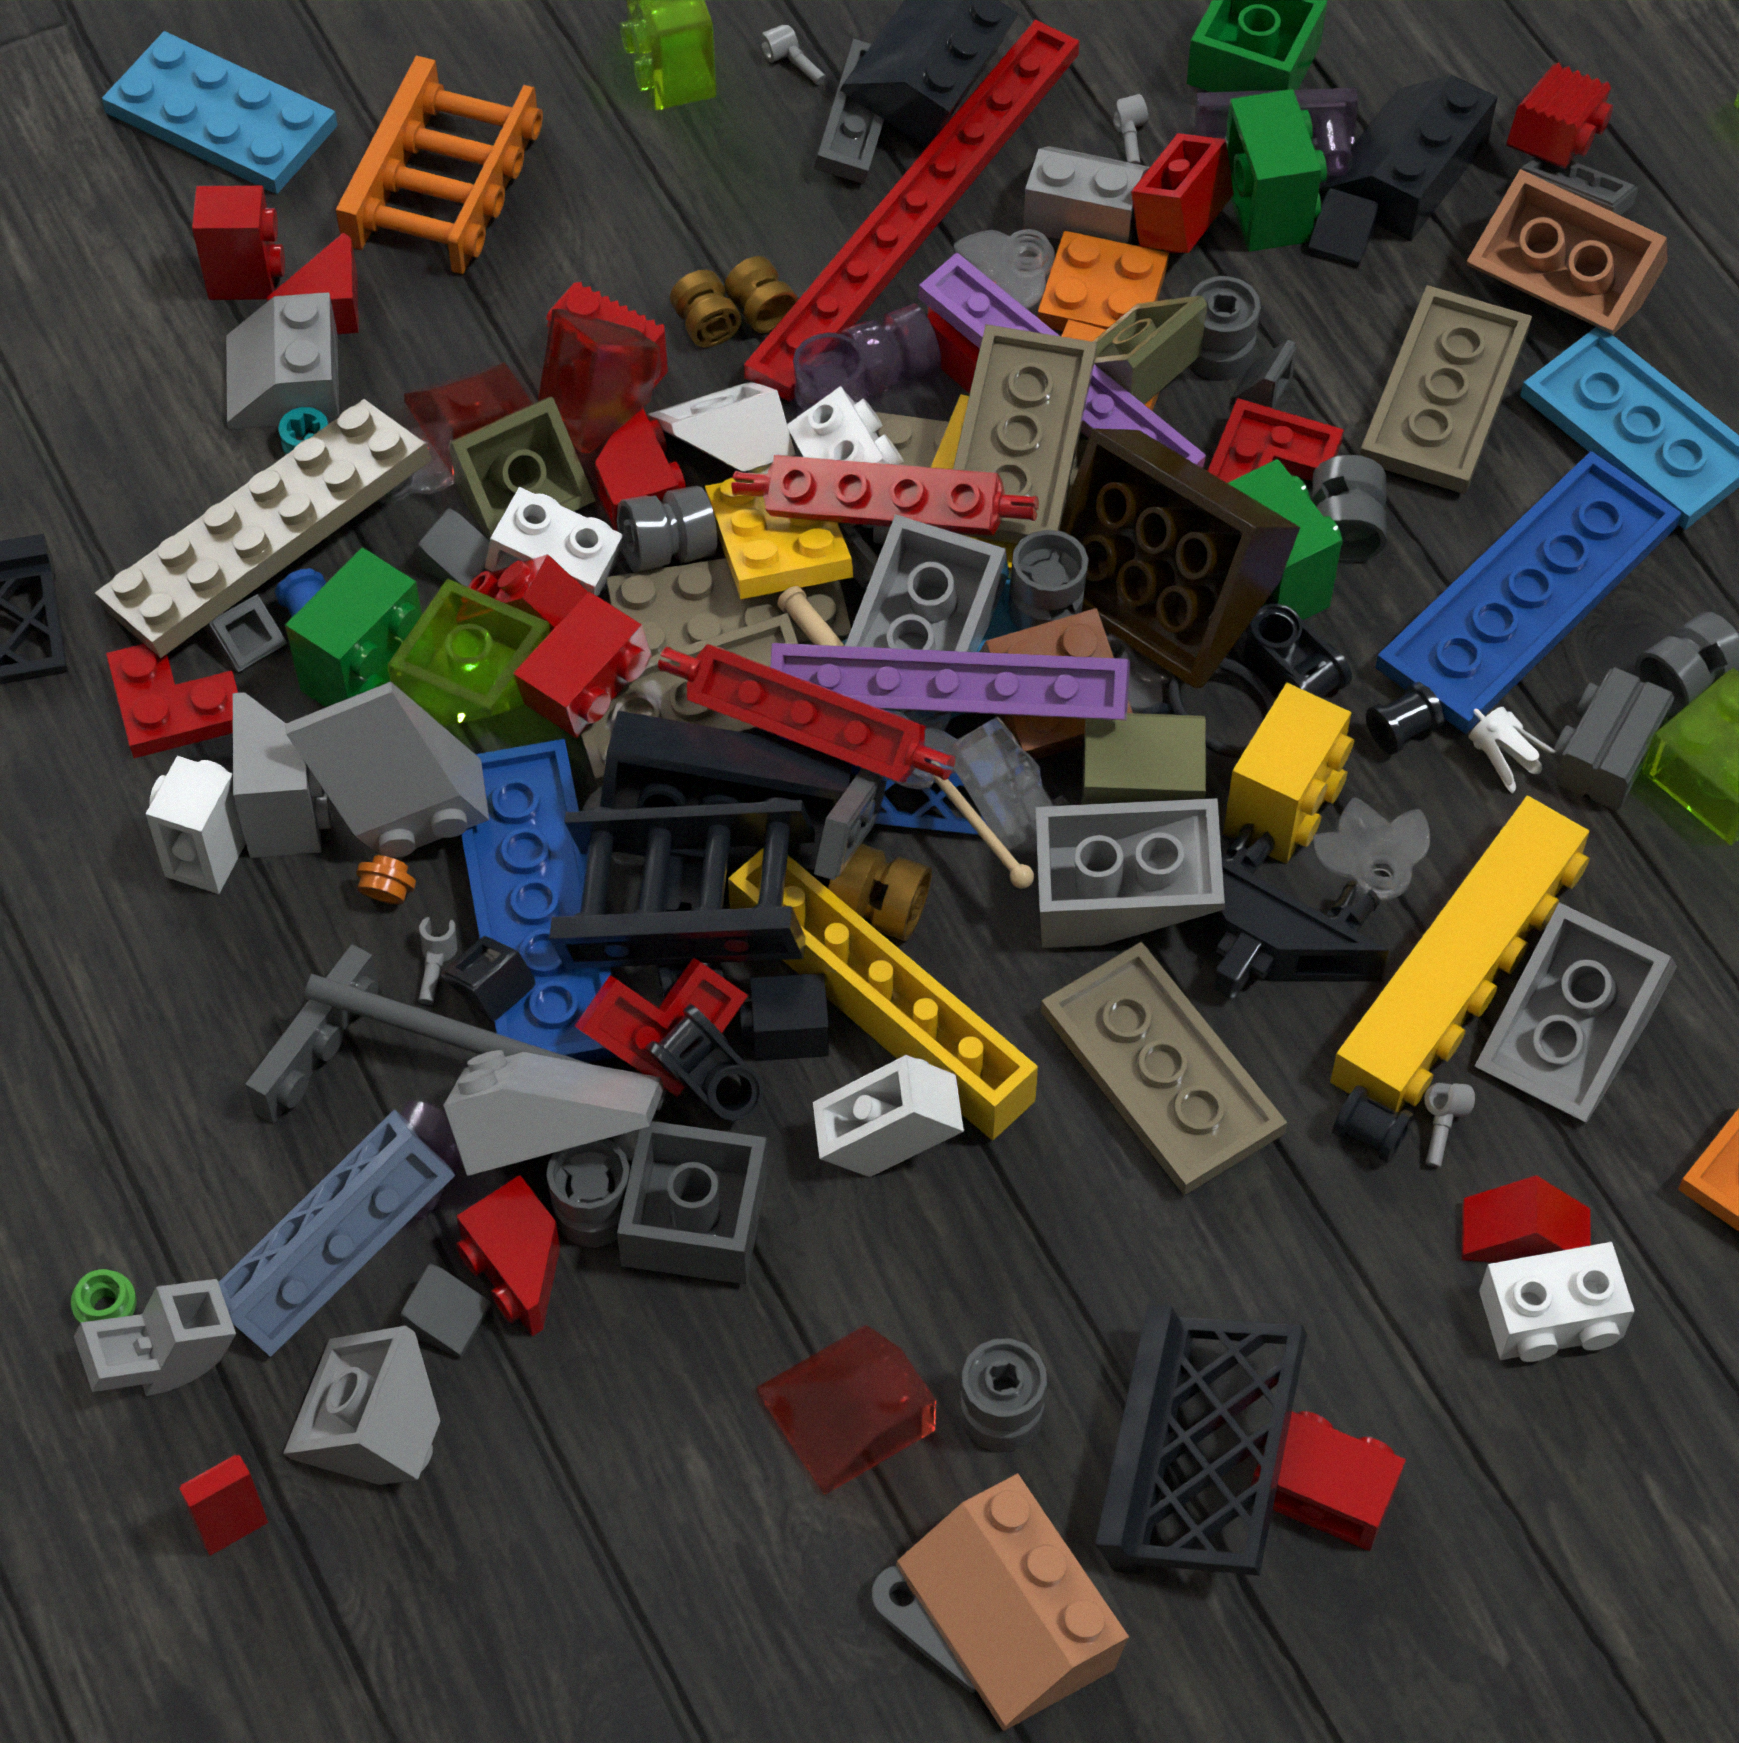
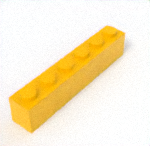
M1527 795L1338 1050L1330 1083L1349 1094L1357 1085H1360L1367 1089L1368 1097L1398 1113L1406 1102L1416 1106L1432 1082L1434 1074L1429 1072L1431 1067L1439 1057L1447 1062L1459 1047L1466 1032L1461 1026L1470 1013L1476 1017H1480L1484 1013L1497 990V986L1493 984L1494 980L1502 970L1511 974L1521 961L1529 944L1524 939L1530 930L1534 927L1542 931L1546 927L1559 904V900L1555 898L1563 885L1572 889L1583 875L1590 860L1589 857L1583 854L1590 831Z
M764 848L728 878L730 909L753 908L755 905H758ZM788 855L783 907L792 906L806 940L804 959L783 961L799 975L824 973L826 998L897 1059L908 1055L916 1059H923L930 1065L955 1074L961 1114L993 1141L1035 1102L1038 1066Z

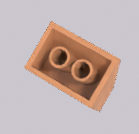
M1520 169L1466 262L1469 267L1613 335L1642 307L1668 262L1667 237Z
M1018 1473L962 1502L898 1559L896 1563L914 1596L916 1595L1003 1731L1112 1672L1129 1638Z

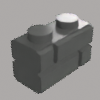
M1616 667L1609 669L1600 686L1590 682L1576 710V714L1583 717L1577 729L1569 725L1565 726L1554 748L1556 752L1552 754L1553 758L1560 760L1555 778L1557 784L1581 796L1587 794L1590 800L1612 810L1620 809L1667 723L1675 698L1672 692L1648 681L1642 683L1639 677Z

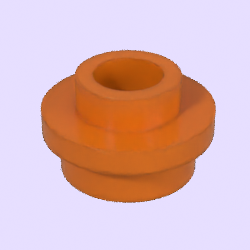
M381 855L374 856L372 862L359 863L356 875L360 878L357 890L367 897L389 904H403L406 893L414 891L416 880L407 874L408 866L405 863Z

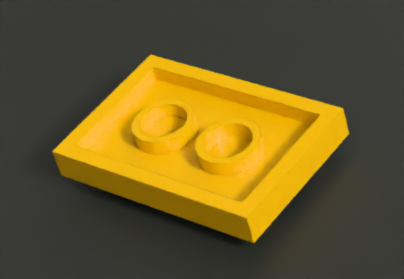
M729 478L722 483L705 486V492L712 505L717 534L740 599L781 592L793 586L802 588L853 578L852 558L837 522L771 517L765 510L764 497L734 496L732 494L731 483L735 482L733 478Z

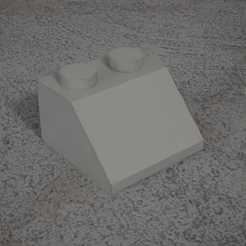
M1052 146L1038 149L1025 188L1023 232L1061 240L1063 232L1069 231L1130 244L1136 227L1131 191L1150 167Z
M329 292L274 296L226 335L228 429L279 426L280 420L286 413L299 407H312L321 411L326 416L328 422H333L339 417L338 338Z
M233 693V796L250 858L321 853V829H331L332 827L330 798L324 793L323 788L286 735V723L246 693Z

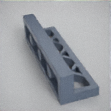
M395 1109L218 1282L232 1323L270 1357L455 1176L451 1168L419 1139L409 1122Z

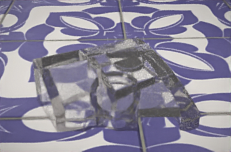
M998 716L943 748L945 754L955 756L953 768L988 827L1008 851L1037 833L1036 807L1069 805L1063 795L1050 801L1042 787L1040 767L1020 747L1014 735Z

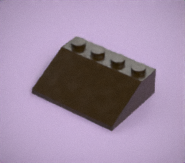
M1093 428L1063 512L1059 531L1075 537L1084 546L1088 556L1082 612L1097 608L1105 630L1193 688H1203L1279 584L1301 527L1140 430Z

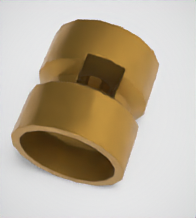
M861 844L841 875L836 877L835 880L830 879L828 889L864 920L870 919L872 926L878 932L907 941L914 932L923 912L930 889L932 868L902 857H897L891 863L886 862L883 851ZM883 884H886L888 889L883 902L878 901Z

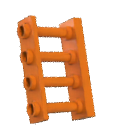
M416 55L336 208L340 235L345 233L351 237L353 248L359 250L363 249L371 232L378 231L380 227L448 244L452 272L464 274L471 258L478 257L483 249L486 227L491 217L497 218L501 213L505 200V189L510 179H516L521 172L524 150L529 140H536L540 133L543 111L537 108L535 87L523 85L513 107L445 91L443 84H439L436 60ZM441 111L500 126L502 129L494 145H489L433 131L425 127L431 115L436 116ZM420 149L483 165L474 184L405 166L411 154H417ZM400 188L464 204L455 223L385 206L391 193L398 192Z

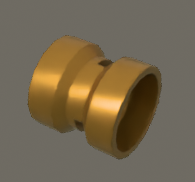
M754 256L739 263L729 273L724 284L726 295L737 307L744 308L745 319L758 333L771 332L798 301V297L791 287L783 281H778L779 275L776 268L764 256Z
M697 270L687 274L673 286L670 293V303L678 316L686 320L685 328L689 336L697 346L703 348L714 347L724 343L737 332L741 324V315L731 299L725 297V287L716 273L710 270Z

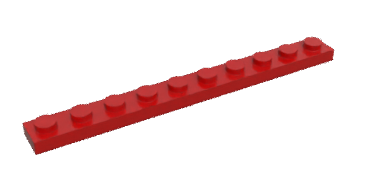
M1033 21L744 363L745 379L776 389L780 397L791 402L1078 57L1080 40L1040 21Z

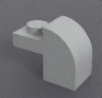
M217 1279L158 1286L142 1314L82 1322L74 1335V1339L92 1392L142 1385L145 1395L150 1396L183 1386L208 1372L222 1359L236 1332Z

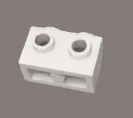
M841 386L787 424L788 430L803 457L901 465L904 462L898 450L885 434L881 437L877 436L875 431L883 425L867 401L863 398L855 404Z
M519 487L490 538L485 568L493 572L509 567L519 560L525 562L548 554L588 592L590 591L594 595L599 596L607 582L606 577L610 576L616 565L623 534L612 530L607 523L600 519L586 518L560 506L550 496L534 494Z
M177 756L166 776L161 775L156 780L150 795V806L146 812L165 877L220 894L246 844L233 796V774L212 761L201 760L196 762Z
M908 1055L813 1102L819 1158L868 1177L876 1175L964 1132L956 1075L930 1065L923 1059H916Z
M1612 1242L1488 1264L1479 1290L1500 1360L1520 1357L1523 1361L1533 1362L1546 1359L1554 1355L1559 1349L1582 1345L1586 1350H1599L1609 1347L1618 1342L1620 1338H1624L1634 1313Z

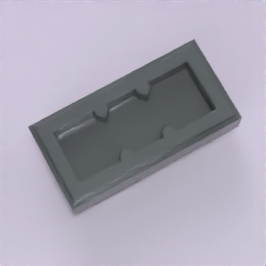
M1535 157L1520 168L1618 215H1622L1635 203L1638 187L1572 160L1564 169Z

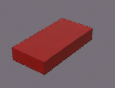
M240 1455L228 1458L182 1484L179 1488L199 1538L210 1556L268 1524L251 1474Z

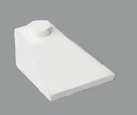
M751 381L647 414L649 421L656 419L659 421L663 432L742 472L748 470L749 473L767 474L774 460V455H796L778 391Z

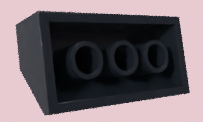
M618 710L607 749L600 807L619 810L764 802L771 798H785L791 801L802 800L815 830V842L789 844L788 855L828 888L830 879L815 875L814 871L826 817L849 786L852 764L794 741ZM764 845L729 847L728 863L732 865V872L735 873L763 849ZM705 848L670 850V854L676 853L704 858ZM646 851L621 852V853H626V854H632V855H638V856H643V857H645Z

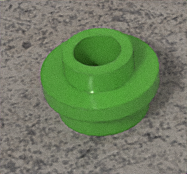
M107 1269L94 1270L83 1276L71 1296L72 1312L79 1324L82 1322L132 1316L137 1303L136 1293L129 1279L121 1273ZM104 1297L116 1299L115 1303L107 1309H94L95 1304Z

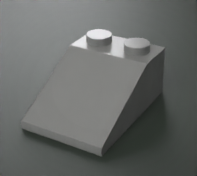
M895 514L845 646L976 652L991 623L1009 575L1006 549Z
M392 682L285 724L286 735L353 834L378 855L391 858L407 856L415 848L441 838L459 836L467 828L489 820L481 759Z
M1217 798L1036 807L1042 948L1105 945L1225 910Z
M1559 902L1475 1067L1587 1123L1649 1022L1677 968L1676 963L1671 956Z
M495 1050L478 1055L467 1062L468 1067L464 1068L443 1106L466 1174L469 1176L650 1127L664 1091L661 1077L527 1052L505 1057L502 1050Z

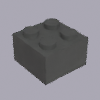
M655 1121L651 1122L650 1127L639 1129L617 1231L621 1266L747 1284L768 1176L767 1138Z

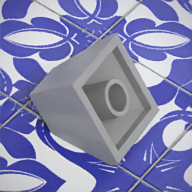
M400 1326L329 1339L283 1454L298 1462L378 1485L418 1480L420 1473L431 1459L433 1453L432 1442L440 1424V1417L415 1332L407 1326Z

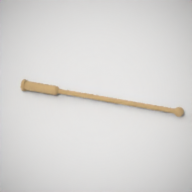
M790 587L780 595L777 602L779 608L791 616L814 645L845 646L807 601L806 594L800 587ZM883 709L885 711L893 713L891 709ZM929 774L1010 871L1011 883L1020 889L1029 887L1034 880L1032 869L1016 861L949 779L942 780L940 777Z

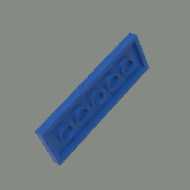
M1590 451L1378 654L1375 668L1405 690L1409 685L1418 681L1429 687L1442 706L1444 719L1467 734L1480 721L1473 713V710L1478 709L1485 716L1678 526L1681 512Z
M565 739L475 754L481 759L489 820L467 828L461 836L479 937L481 939L486 935L519 951L536 982L532 990L501 1017L494 1020L497 1034L586 1063L618 1057L617 1055L575 1027V1024L611 975L610 967L566 969L549 939L552 917L574 916L580 912L587 854H580L564 823L566 812H579Z

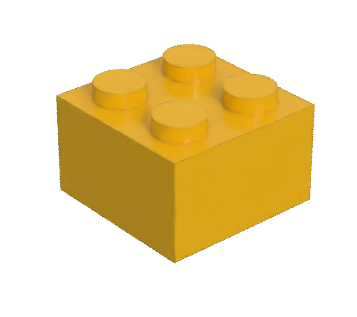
M1286 683L1232 771L1223 834L1236 839L1244 824H1254L1249 847L1268 831L1275 841V848L1268 855L1285 864L1288 863L1298 844L1307 848L1321 822L1322 816L1317 814L1324 801L1332 804L1335 802L1347 778L1348 772L1342 768L1354 744V739L1347 736L1352 712Z

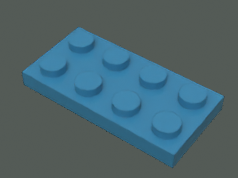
M163 31L102 97L105 113L258 186L263 185L264 189L274 194H278L338 126L334 110L166 31Z
M1595 327L1523 382L1520 395L1523 399L1587 451L1594 452L1680 511L1681 517L1678 525L1684 530L1739 488V435L1615 336L1598 327Z

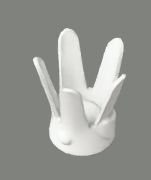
M1504 707L1495 709L1486 717L1478 709L1473 710V713L1480 719V722L1469 734V739L1474 742L1473 744L1477 749H1482L1488 755L1505 786L1511 793L1516 790L1514 776L1499 747L1532 774L1541 773L1542 764L1538 760V751L1527 740L1548 753L1553 754L1556 752L1523 730V725L1511 711L1507 712Z

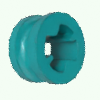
M299 407L292 409L282 417L279 422L278 431L285 455L294 450L303 441L297 440L296 437H303L306 431H314L316 434L328 425L327 418L321 411L312 407ZM308 433L304 437V440L312 437L314 434Z

